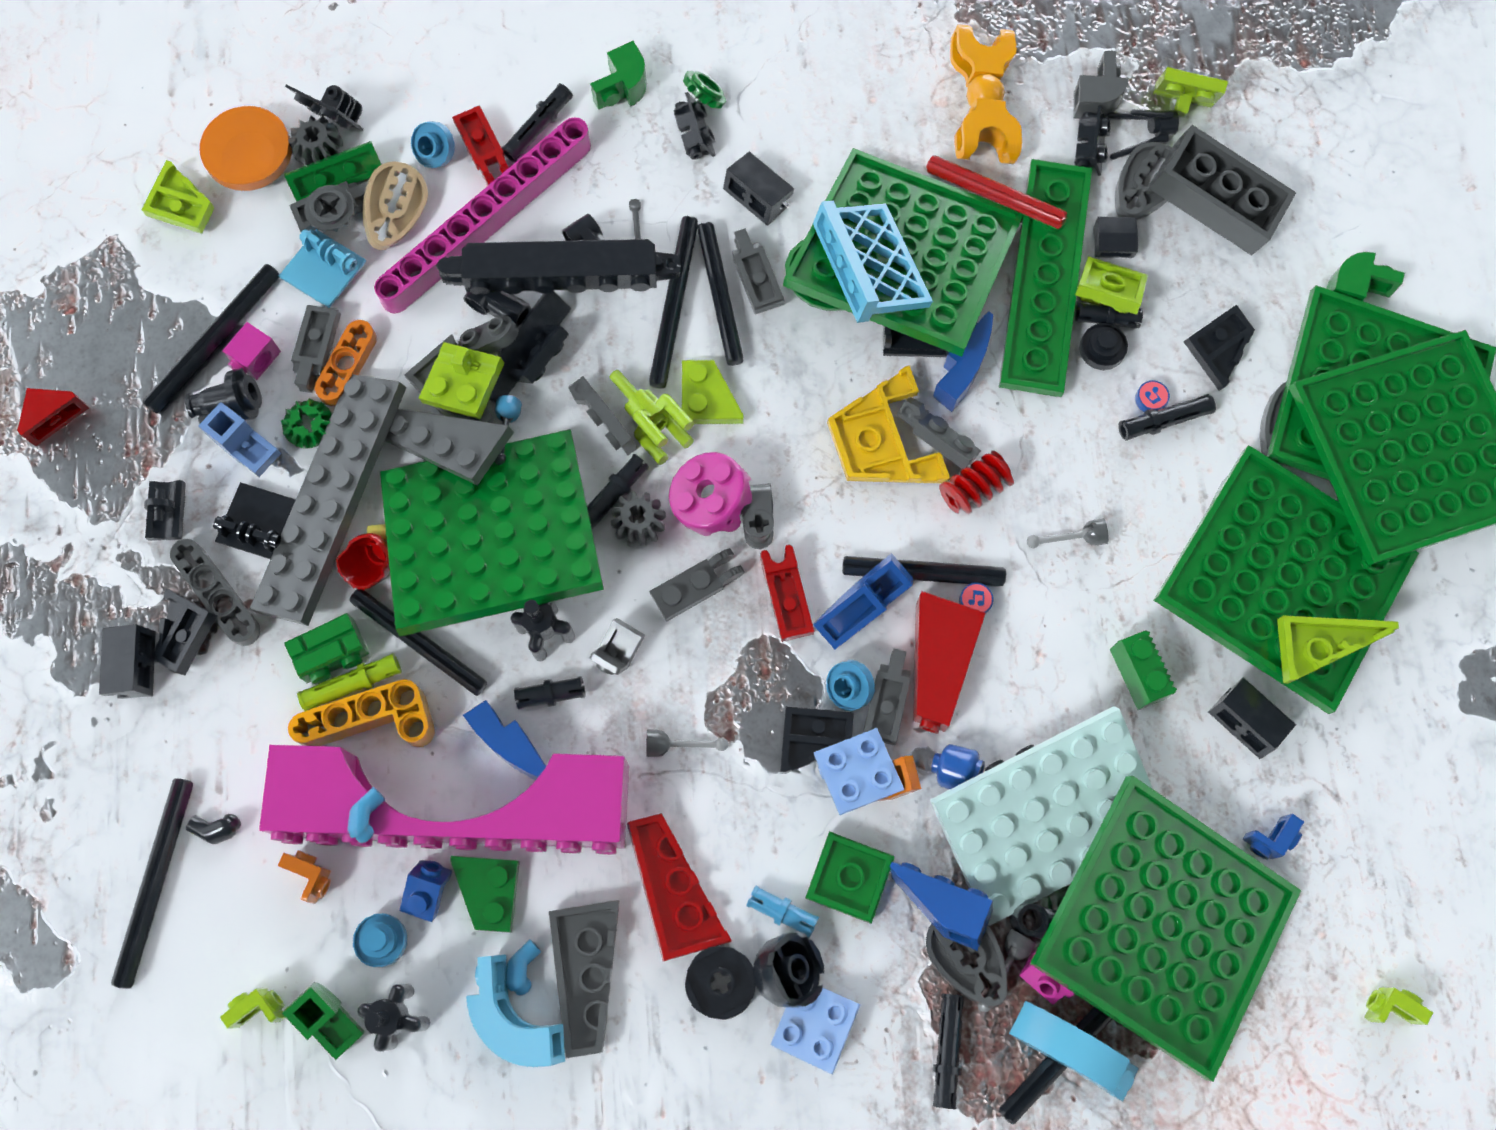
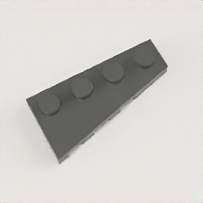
M398 409L385 441L478 486L514 431L508 425Z
M619 900L548 911L566 1058L603 1052Z

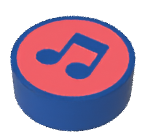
M1154 380L1143 383L1135 395L1136 405L1143 412L1149 409H1163L1170 399L1167 387L1163 383Z
M981 583L967 585L959 596V604L985 612L986 614L991 609L994 600L991 590Z

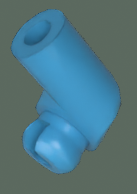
M372 787L359 799L349 812L347 831L350 837L356 838L359 843H365L373 836L374 829L368 824L370 814L386 800L375 787Z
M531 939L507 962L506 985L511 992L514 991L518 996L525 995L530 990L532 983L527 977V966L542 952Z

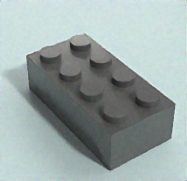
M1191 125L1176 141L1148 188L1251 256L1271 240L1297 193L1194 125Z

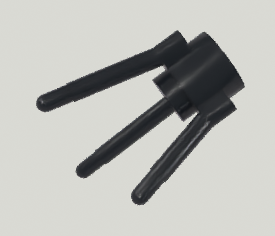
M1132 109L1131 112L1109 113L1107 117L1112 119L1148 120V131L1156 136L1110 155V159L1114 160L1129 155L1136 147L1144 143H1167L1169 135H1175L1179 128L1177 111Z

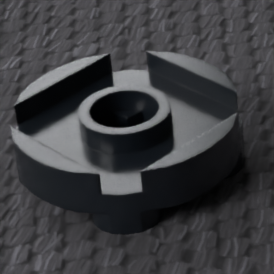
M725 946L709 947L694 957L687 970L685 980L687 997L692 1006L708 1018L726 1020L741 1014L748 1007L755 994L754 968L749 959L734 948ZM716 972H720L722 976L729 975L731 978V982L727 984L728 991L725 993H721L720 989L713 990L711 988V983L715 981L714 974Z

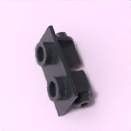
M686 92L687 102L680 101L676 103L673 111L679 131L682 133L690 129V131L681 135L686 155L690 156L692 160H696L702 157L703 152L708 151L714 157L716 155L712 144L715 143V137L710 127L706 126L704 120L707 117L706 109L700 100L696 101Z
M1101 105L1098 106L1097 115L1092 112H1086L1079 119L1078 142L1088 141V143H1077L1074 161L1076 166L1095 167L1098 176L1102 172V163L1107 162L1108 150L1107 145L1104 143L1105 136L1110 135V119L1104 116Z

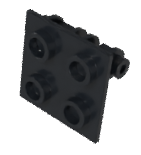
M287 84L285 85L287 89L295 94L293 99L306 106L311 112L321 117L326 116L332 119L335 124L347 130H350L351 126L363 131L364 128L357 124L362 113L361 103L339 86L331 85L327 87L321 101Z
M240 482L227 514L222 517L217 516L214 520L213 528L218 530L215 542L271 559L275 548L281 542V533L296 499Z

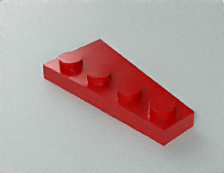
M662 813L628 822L627 827L662 961L732 942L729 934L724 930L718 919L713 905L708 901L702 890L697 876L686 861L683 851Z

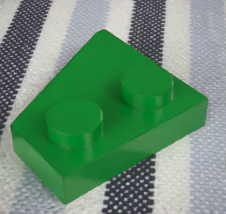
M451 856L450 862L474 929L512 933L520 862L516 860Z

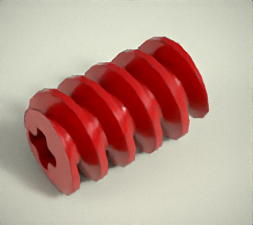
M992 450L991 454L986 453L983 455L981 461H974L970 468L965 467L962 469L960 475L955 474L950 478L949 482L944 481L941 483L939 489L944 501L953 512L958 514L959 510L962 509L969 515L972 513L970 502L979 508L983 505L981 495L990 501L993 498L991 488L1000 494L1004 491L1001 481L1008 486H1012L1014 480L1006 461L998 452Z

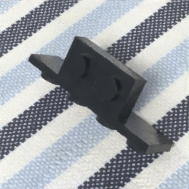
M554 291L542 294L518 326L519 332L516 339L498 353L497 356L502 358L504 365L489 398L495 405L497 398L502 395H508L517 382L533 384L544 375L546 371L545 366L551 358L563 349V342L569 333L560 324L572 308Z

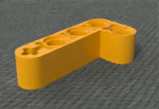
M403 679L298 713L290 720L288 733L295 742L303 746H323L395 722L397 731L402 739L412 746L424 747L433 740L435 727L423 690L412 681ZM408 690H413L414 698L411 703L401 705V695ZM380 701V711L374 716H368L370 704ZM347 712V722L341 727H336L335 719L338 714ZM416 722H423L424 728L422 733L417 737H410V727ZM310 724V725L314 726V728H311V729L308 730V726H307V725ZM306 731H308L309 736L307 737L303 735V733Z

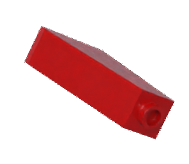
M921 591L918 597L915 612L913 721L920 723L919 728L938 734L939 730L945 732L950 726L986 613Z

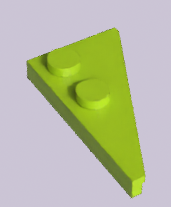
M1302 616L1280 617L1277 619L1283 683L1289 684L1394 633L1395 630L1399 629V623L1396 621Z

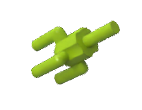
M615 370L610 374L609 378L629 400L624 408L638 424L634 431L635 439L658 465L664 464L668 459L667 454L661 449L668 442V438L661 432L665 427L685 449L693 444L694 439L686 431L693 427L694 421L669 394H662L657 398L649 389L637 391L620 370Z

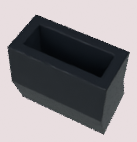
M1097 217L1093 228L1094 257L1133 258L1138 253L1136 217Z

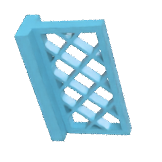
M834 201L821 202L813 226L857 323L869 322L872 314L922 309L931 306L933 302L886 204L836 208ZM880 215L884 224L883 227L867 219V217ZM847 218L858 225L853 229L845 225L842 219ZM861 227H864L877 234V237L873 240L858 231ZM882 237L893 243L895 251L878 243L880 238ZM855 240L869 248L866 254L854 247L852 241ZM872 251L888 258L887 264L885 265L870 257ZM895 262L904 267L907 275L905 276L890 268L891 263ZM864 264L881 273L878 279L866 273ZM884 275L901 284L898 290L881 281ZM905 286L916 292L919 298H911L901 291ZM877 289L893 299L891 301L879 302L875 290Z

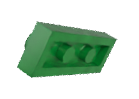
M372 141L287 172L284 176L297 202L309 197L313 191L326 185H338L345 181L351 184L366 180L371 177L374 170L381 165Z

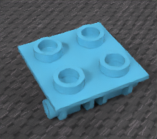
M304 229L299 236V239L302 241V248L281 272L279 278L330 308L365 264L366 259L317 229L315 231L313 229L309 231Z

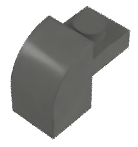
M1104 50L1097 68V76L1080 75L1074 90L1073 119H1080L1086 112H1092L1097 115L1098 106L1100 105L1105 117L1118 108L1127 88L1129 78L1120 77L1121 64H1117V51Z

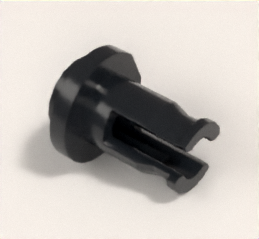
M242 368L228 371L225 374L224 383L206 388L194 395L192 393L187 394L185 405L190 418L199 416V424L220 402L247 421L257 417L259 408L262 405V397L255 379L251 375L246 374Z

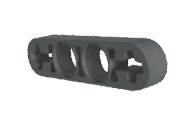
M191 539L177 541L170 550V558L207 610L218 615L215 621L230 640L241 646L253 644L259 638L260 625L200 545ZM186 549L190 550L192 558L199 565L193 567L192 564L184 559L185 555L183 552ZM204 572H213V583L206 588L199 587V576ZM225 596L231 597L233 601L232 607L225 613H219L216 609L218 600ZM237 617L239 621L245 624L248 634L245 636L238 634L240 630L232 619Z

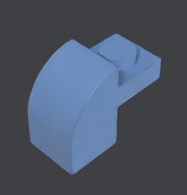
M222 402L198 425L218 446L258 477L281 454L276 447L256 433L244 419Z

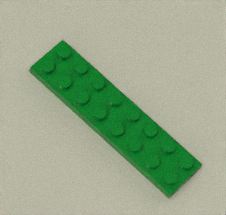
M1031 159L1025 194L1066 211L1067 219L1062 228L1057 229L1025 214L1023 215L998 386L1000 388L1061 398L1064 394L1092 168Z

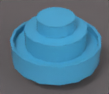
M428 121L420 123L414 129L411 136L413 155L423 166L438 168L447 165L451 161L455 151L453 135L441 122Z
M847 660L834 665L830 669L826 679V689L830 699L836 706L843 710L854 711L866 706L872 700L875 692V682L871 672L864 664L856 660Z
M374 914L365 918L357 926L353 935V948L356 956L362 963L371 967H386L395 963L403 955L407 947V932L404 925L398 918L389 914Z

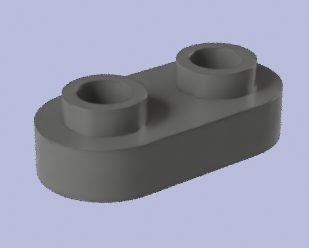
M508 316L495 317L489 322L466 330L461 335L458 346L491 354L509 346L516 339L519 328Z

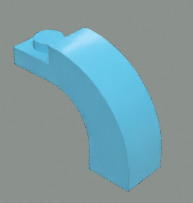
M506 954L478 957L475 980L479 986V994L468 995L466 1000L472 1025L482 1042L500 1058L519 1066L543 1067L565 1062L563 1024L533 1025L521 1019L512 1008L506 985Z
M1025 1001L1009 1033L1030 1048L1073 1070L1121 1101H1124L1128 1090L1132 1087L1139 1069L1130 1063L1128 1058L1108 1045Z

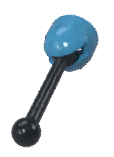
M502 395L497 398L495 412L496 417L502 421V425L509 426V423L518 419L521 414V401L512 395ZM505 447L494 461L495 464L503 465L506 462Z

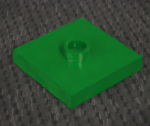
M829 831L805 899L872 924L890 872V864L894 861L895 856Z

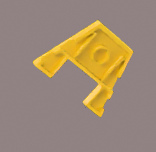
M910 365L899 370V373L888 381L885 380L877 385L876 389L864 397H859L828 418L827 424L847 481L940 484L944 481L949 482L950 476L941 453L938 452L908 460L889 404L908 399L909 397H915L919 392Z

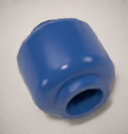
M949 744L943 749L941 754L935 753L931 772L937 774V783L940 787L952 789L983 773L985 762L980 760L979 753L976 750Z

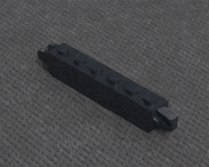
M649 239L468 243L462 248V256L442 257L436 265L443 283L450 286L451 284L454 286H464L466 292H471L475 295H486L489 292L519 294L522 291H536L548 294L554 290H568L572 293H581L591 289H599L603 292L632 289L641 292L647 291L650 288H657V281L680 278L679 254L655 252V244Z

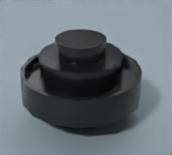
M1107 323L1095 324L1088 328L1082 336L1079 345V351L1085 363L1098 370H1109L1118 366L1127 354L1128 342L1124 333L1116 326Z

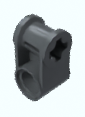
M770 483L750 485L752 501L744 506L740 512L746 543L754 549L766 548L773 541V499ZM755 527H761L763 532L758 533Z

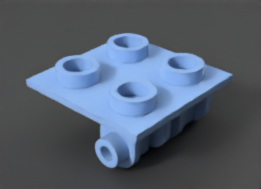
M877 728L813 753L819 766V773L827 784L839 815L904 790Z
M822 988L815 1002L804 1007L785 1008L771 1046L833 1074L861 1004Z

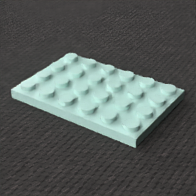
M1113 706L930 799L968 887L984 892L988 895V899L993 900V912L988 923L989 926L1013 914L1019 905L1024 903L1032 904L1071 884L1126 776L1133 775L1152 788L1119 708Z

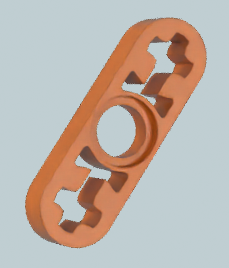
M355 320L347 325L315 383L317 396L328 406H336L338 399L344 392L345 384L351 379L353 374L359 375L376 344V333L367 321ZM364 331L367 337L359 338L357 341L354 337L355 334L361 335ZM355 346L358 349L359 353H357L354 350ZM345 356L353 357L354 364L351 368L346 370L338 368V362L341 358ZM333 373H336L338 375L337 379L335 378ZM334 385L338 389L336 393L330 392L327 394L325 391L327 387L332 388Z

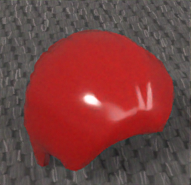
M367 533L353 538L336 559L337 571L344 578V581L351 585L352 588L364 591L379 584L390 574L387 541L377 534Z

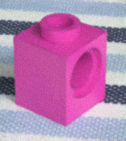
M248 322L243 325L222 350L230 360L228 366L232 370L242 368L245 373L251 375L256 380L260 378L281 352L271 337Z

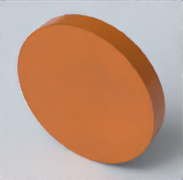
M256 106L235 107L219 114L208 124L200 140V157L211 177L222 186L238 191L256 190L271 184L286 170L292 156V148L288 141L291 137L283 122L271 111Z

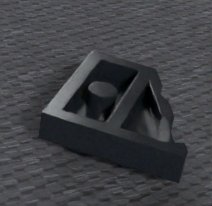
M1236 304L1183 342L1219 391L1229 384V377L1235 365L1239 363L1243 355V348L1249 343L1255 329Z
M166 589L163 599L169 601L167 619L160 618L159 641L156 644L154 660L175 673L185 676L218 615L179 593Z
M786 706L780 774H787L817 761L813 754L814 752L852 738L854 713Z

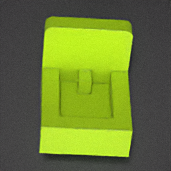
M1379 987V989L1372 992L1366 1002L1368 1010L1364 1018L1370 1022L1384 1023L1392 1011L1410 1024L1428 1025L1434 1012L1422 1005L1423 1000L1410 991L1404 989L1399 991L1395 987Z
M267 988L255 989L250 994L244 992L227 1004L229 1010L220 1016L227 1029L240 1028L260 1011L264 1013L270 1023L281 1022L286 1018L282 1014V1008H284L282 999L274 990L269 991Z

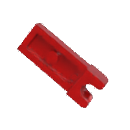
M792 545L785 546V560L780 563L774 562L767 550H763L760 553L761 566L781 642L814 635V628Z

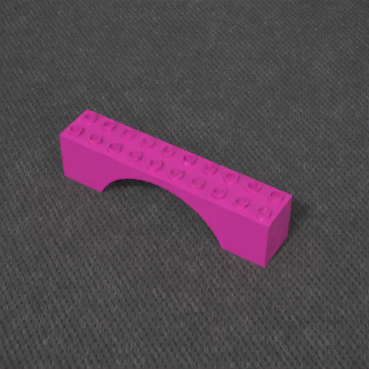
M269 745L259 831L271 834L270 840L296 845L303 844V839L306 838V841L316 842L317 845L337 846L338 839H341L343 843H351V846L372 847L373 841H378V844H386V847L407 848L408 842H413V845H420L421 848L442 849V843H449V846H454L460 850H477V844H485V847L491 848L493 851H512V845H521L520 848L526 849L525 851L547 852V846H556V849L560 850L561 853H581L582 847H589L596 854L614 855L617 848L625 849L629 764L624 756L553 754L537 780L516 799L491 813L462 821L435 822L412 818L401 814L384 801L369 817L368 824L374 829L373 836L367 842L359 843L356 838H351L347 831L349 812L351 807L372 788V785L365 776L358 757L341 747Z

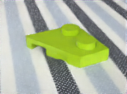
M166 160L141 211L147 217L202 234L215 207L202 192L196 189L187 177L183 176L171 161Z
M682 360V409L694 421V424H743V413L714 360Z

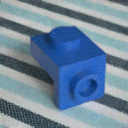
M1289 814L1279 818L1268 837L1255 830L1246 833L1243 840L1250 844L1249 849L1254 854L1263 859L1284 857L1287 850L1291 851L1299 843L1302 837V833L1299 830L1304 821L1294 814Z
M420 860L407 876L399 911L433 922L437 917L444 886L451 878L452 870L443 867L435 861Z

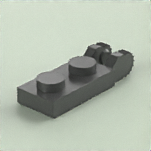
M730 548L717 553L709 560L705 559L649 591L666 622L722 591L724 586L744 574L745 571L741 565L729 569L719 578L714 572L715 568L727 563L734 557V553Z

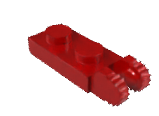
M480 105L452 116V119L477 170L481 171L488 186L495 180L492 173L489 172L488 166L498 163L501 174L509 167L505 161L504 152Z

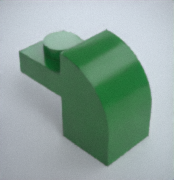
M634 40L608 51L607 59L611 74L590 83L593 102L598 110L606 106H613L624 98L632 107L644 96L647 87L645 62Z
M1360 252L1348 257L1330 278L1326 289L1361 301L1367 297L1368 292L1389 298L1403 284L1405 273L1394 270L1390 266L1374 264L1376 253Z
M317 982L309 986L282 1013L306 1040L313 1036L335 1060L365 1032L341 1006L342 1002L330 990Z

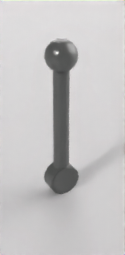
M631 199L629 201V209L633 214L635 239H641L638 212L641 209V203L638 199Z

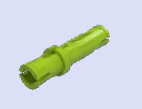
M394 653L369 664L363 662L358 664L356 669L297 692L298 701L304 711L316 708L363 688L371 689L375 683L401 674V666Z

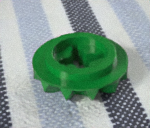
M690 70L686 72L683 83L688 91L710 108L721 109L726 103L721 87L702 72Z
M311 398L307 401H296L293 407L285 409L286 415L281 420L283 435L296 447L305 449L317 447L321 442L323 434H326L327 425L331 423L329 420L332 413L322 401H314ZM304 414L310 419H314L311 421V433L304 426H299L303 423L302 415Z

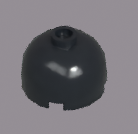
M795 932L782 934L767 941L757 953L753 965L757 989L765 999L778 1007L798 1008L807 1006L815 1002L823 985L818 986L820 981L819 974L824 973V963L820 951L810 938L800 937Z

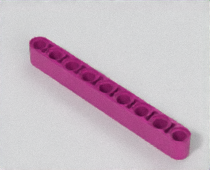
M577 117L565 120L381 275L375 282L374 289L383 308L389 313L394 314L407 309L442 279L436 267L439 259L445 258V256L447 258L449 256H462V248L468 243H484L585 157L591 148L586 122ZM535 174L533 177H527L528 175ZM509 193L513 194L509 197H503L504 195ZM484 213H490V214L487 215V216H484V217L481 216V215L484 214ZM461 232H468L464 236H457ZM441 251L444 252V253H443L442 255H440V256H434V255H435L436 253H438V252H441ZM421 271L417 276H411L412 273ZM398 291L395 295L387 297L390 292Z

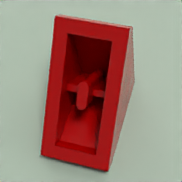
M27 388L17 431L36 447L88 410L89 407L72 391Z

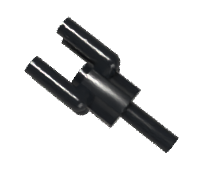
M528 600L524 605L523 613L514 612L511 615V622L518 633H527L530 636L528 648L537 661H544L546 659L547 652L543 647L544 641L550 639L555 634L561 635L565 643H572L575 640V633L570 623L557 619L558 607L555 601L538 605L537 601Z
M396 984L391 988L388 999H381L373 1003H363L358 1007L357 1013L359 1017L364 1019L367 1031L370 1034H376L374 1040L376 1051L383 1052L395 1049L398 1045V1038L395 1035L400 1034L403 1030L420 1032L430 1027L428 1017L409 1015L408 1008L403 1003L404 999H409L414 995L412 985Z

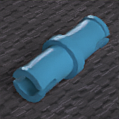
M755 886L751 893L752 897L748 899L747 907H751L773 918V923L779 926L783 923L803 933L806 937H811L815 929L814 927L819 920L818 916H814L792 905V900L786 897L782 900L759 888V886Z

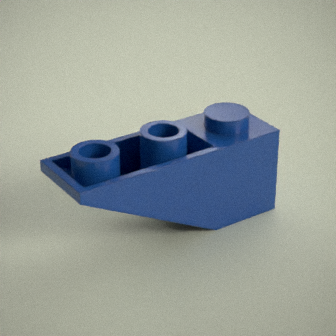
M891 862L890 871L892 879L942 936L978 951L993 912V900L988 899V895L978 889L968 888L967 891L954 886L955 883L944 876L935 875L933 878L921 873L922 871L918 867L910 863L903 862L899 865Z

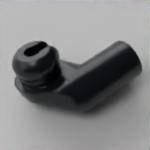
M227 814L223 819L212 823L195 815L187 823L186 831L210 844H218L235 836L236 830L241 826V822L234 814Z

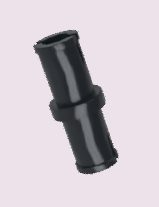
M1078 302L1077 307L1080 308H1076L1075 321L1079 323H1107L1140 328V323H1142L1143 319L1142 308H1139L1136 315L1130 312H1118L1113 307L1107 305Z
M579 676L578 678L556 682L548 679L544 680L543 684L514 688L515 701L518 700L516 702L517 709L547 704L550 707L555 706L556 702L585 698V686H582V683H584L583 678Z

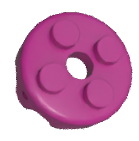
M709 452L697 455L681 466L673 477L669 490L671 510L674 516L686 528L700 535L710 536L718 531L733 532L740 527L741 510L752 501L749 484L751 478L733 458L725 454ZM708 485H714L713 493L707 498H701L703 489Z

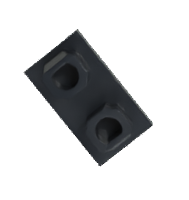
M183 480L173 482L149 481L148 499L144 501V509L147 510L145 538L148 541L182 540L186 483Z

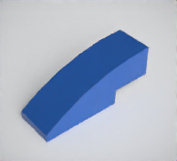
M990 311L976 324L963 356L961 357L951 352L947 354L944 368L949 372L937 383L933 397L951 412L954 411L967 394L984 359L992 332L994 315Z
M891 553L846 591L814 622L813 626L835 650L886 611L888 604L913 586V577Z
M487 700L463 714L474 732L496 755L514 769L537 780L546 768V765L516 720L504 726Z

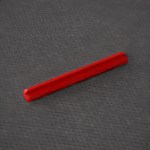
M933 155L927 163L928 173L1054 228L1061 229L1067 219V212L941 157Z

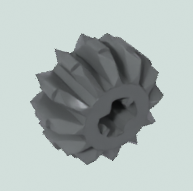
M310 115L307 122L299 119V128H290L292 137L288 141L293 151L292 154L299 163L303 162L304 166L341 152L340 148L343 147V140L339 135V130L333 122L329 123L324 116L316 121V118Z
M632 491L630 501L620 497L619 503L621 507H613L611 510L612 515L616 517L610 521L611 527L618 529L615 533L616 537L619 540L627 537L626 542L630 547L636 540H639L640 546L644 548L646 546V538L649 537L651 541L656 542L658 536L655 531H665V524L662 520L666 518V512L659 510L661 506L659 499L650 501V494L647 492L642 495L641 499H638L637 493ZM639 515L641 519V516H644V522L638 524V520L633 523V517Z

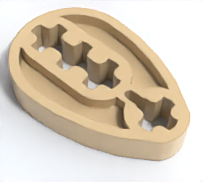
M396 161L387 162L377 167L368 180L363 199V225L368 242L375 249L387 250L401 241L412 229L423 212L428 199V189L422 175L412 166ZM404 173L406 175L405 180L408 181L404 183L400 191L404 196L399 197L396 202L397 209L394 213H390L388 211L389 206L386 204L393 197V191L391 190H394L398 184L396 176ZM386 221L388 223L386 228V235L388 237L384 241H380L378 233L374 231H379Z

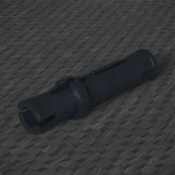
M558 83L557 87L544 101L537 103L535 112L511 139L501 147L506 158L515 163L546 126L558 119L557 114L573 98L569 88L562 83Z
M1205 394L1204 396L1160 410L1149 409L1143 415L1120 421L1118 424L1119 433L1125 441L1148 433L1155 435L1164 428L1215 413L1216 403L1211 395Z
M633 454L632 458L617 474H612L608 478L610 482L587 506L592 529L619 501L620 497L630 494L632 491L631 486L649 469L648 464H643L644 460L638 455Z
M941 994L938 1054L932 1071L936 1072L933 1107L954 1110L957 1107L958 1075H962V1068H959V1053L965 996Z

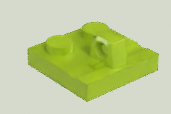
M1167 67L1156 81L1153 94L1176 99L1174 110L1177 111L1178 116L1185 117L1188 114L1191 103L1212 108L1225 94L1228 81Z
M1088 256L1075 296H1079L1081 301L1098 305L1101 303L1113 307L1118 312H1130L1137 315L1142 303L1148 275Z
M443 342L419 399L426 405L481 419L503 368L504 361L499 356Z

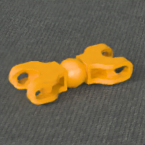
M957 24L952 34L950 61L953 67L965 78L966 87H968L966 98L971 107L954 135L955 153L958 159L970 160V156L978 147V142L991 144L996 149L999 162L1015 164L1021 153L1022 128L1018 120L1009 114L1006 109V101L1003 100L1005 90L1003 83L1000 81L1017 51L1013 30L1001 29L999 36L995 39L992 46L980 44L975 39L972 27L969 25Z

